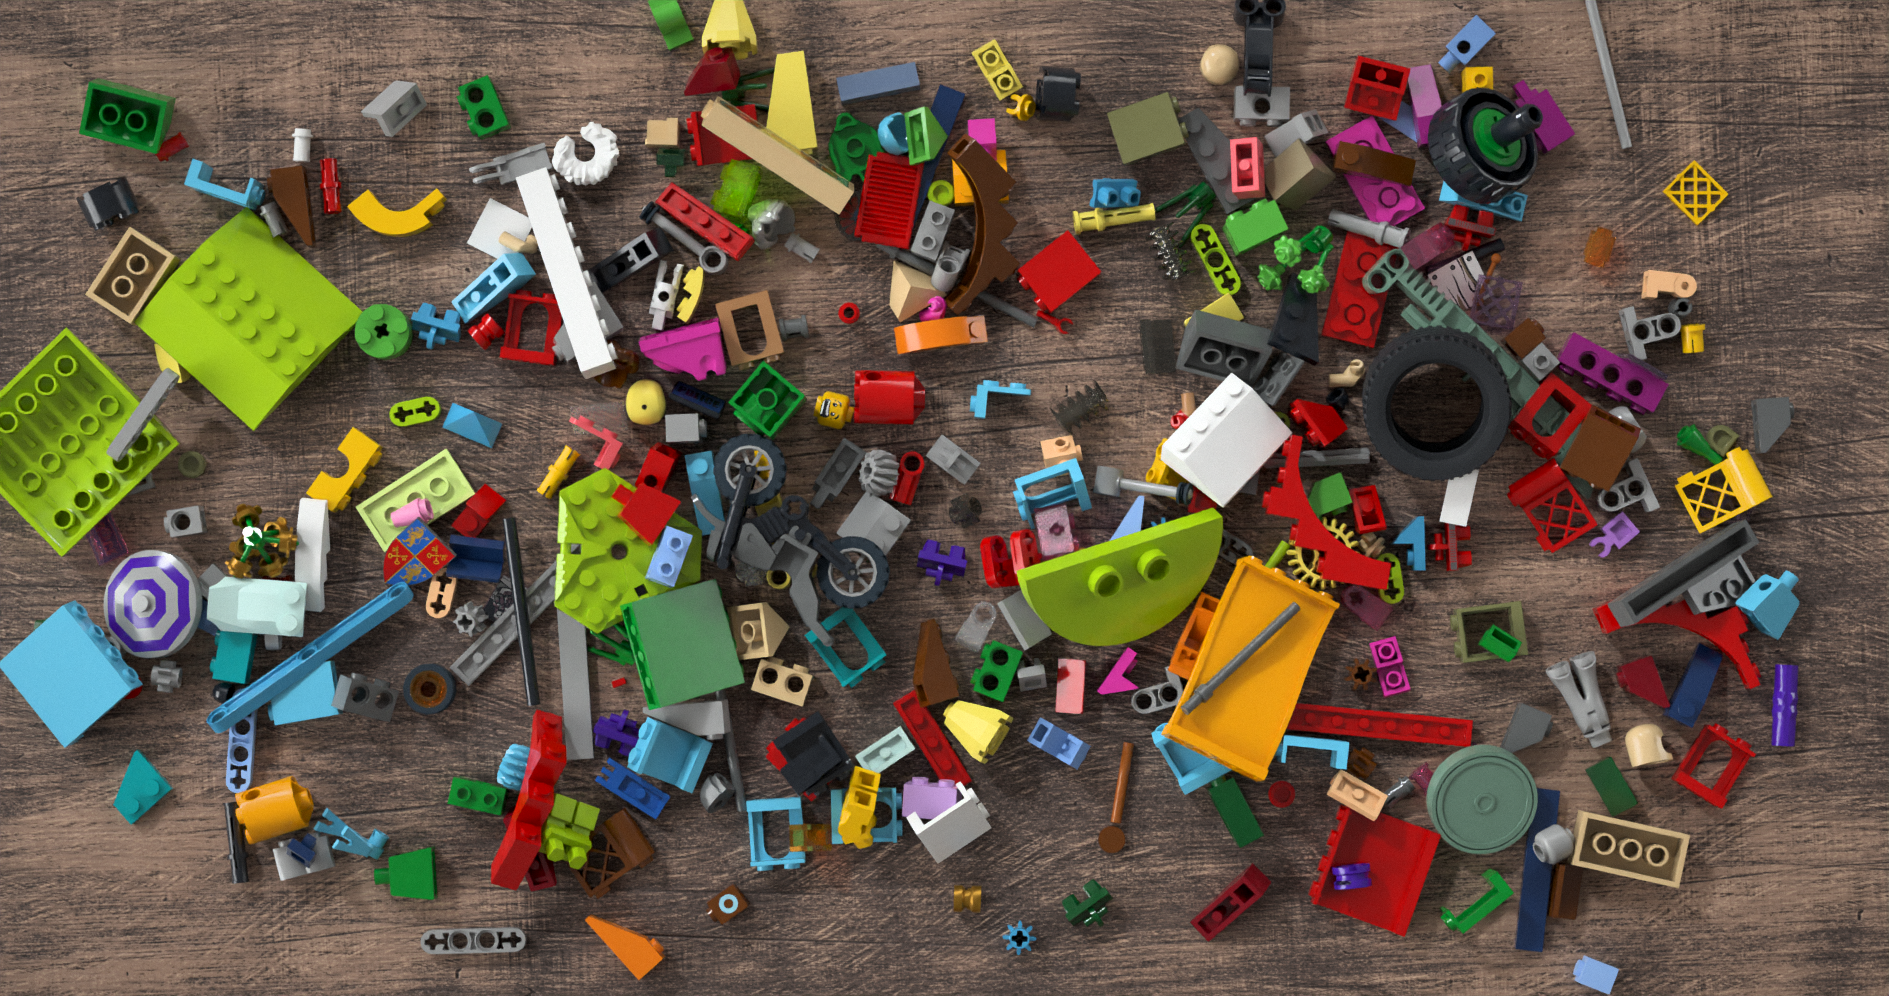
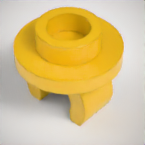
M1016 94L1011 95L1010 98L1017 101L1018 104L1015 109L1007 108L1006 112L1018 117L1021 121H1027L1035 113L1036 104L1033 97L1028 94H1024L1021 97Z

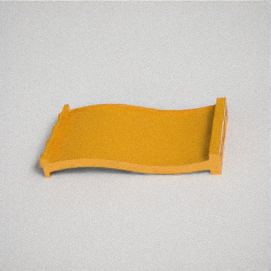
M1254 556L1240 558L1236 562L1237 566L1217 606L1188 683L1169 723L1165 725L1161 735L1258 782L1264 781L1269 770L1267 769L1288 726L1316 649L1333 613L1339 608L1340 604L1333 601L1334 597L1323 591L1317 593L1309 589L1310 585L1299 579L1293 581L1286 577L1284 571L1274 567L1269 569L1262 565V560ZM1292 602L1299 605L1301 610L1215 689L1213 696L1206 703L1202 702L1189 715H1186L1181 710V706L1194 695V690L1202 683L1206 684Z

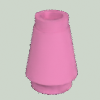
M417 498L391 513L392 522L396 528L410 525L417 517H420L425 523H428L434 517L432 506L427 498Z

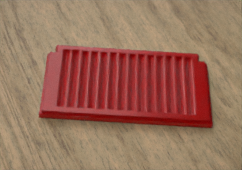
M878 151L877 156L868 155L855 236H862V242L909 250L924 163L912 166L910 165L909 157Z

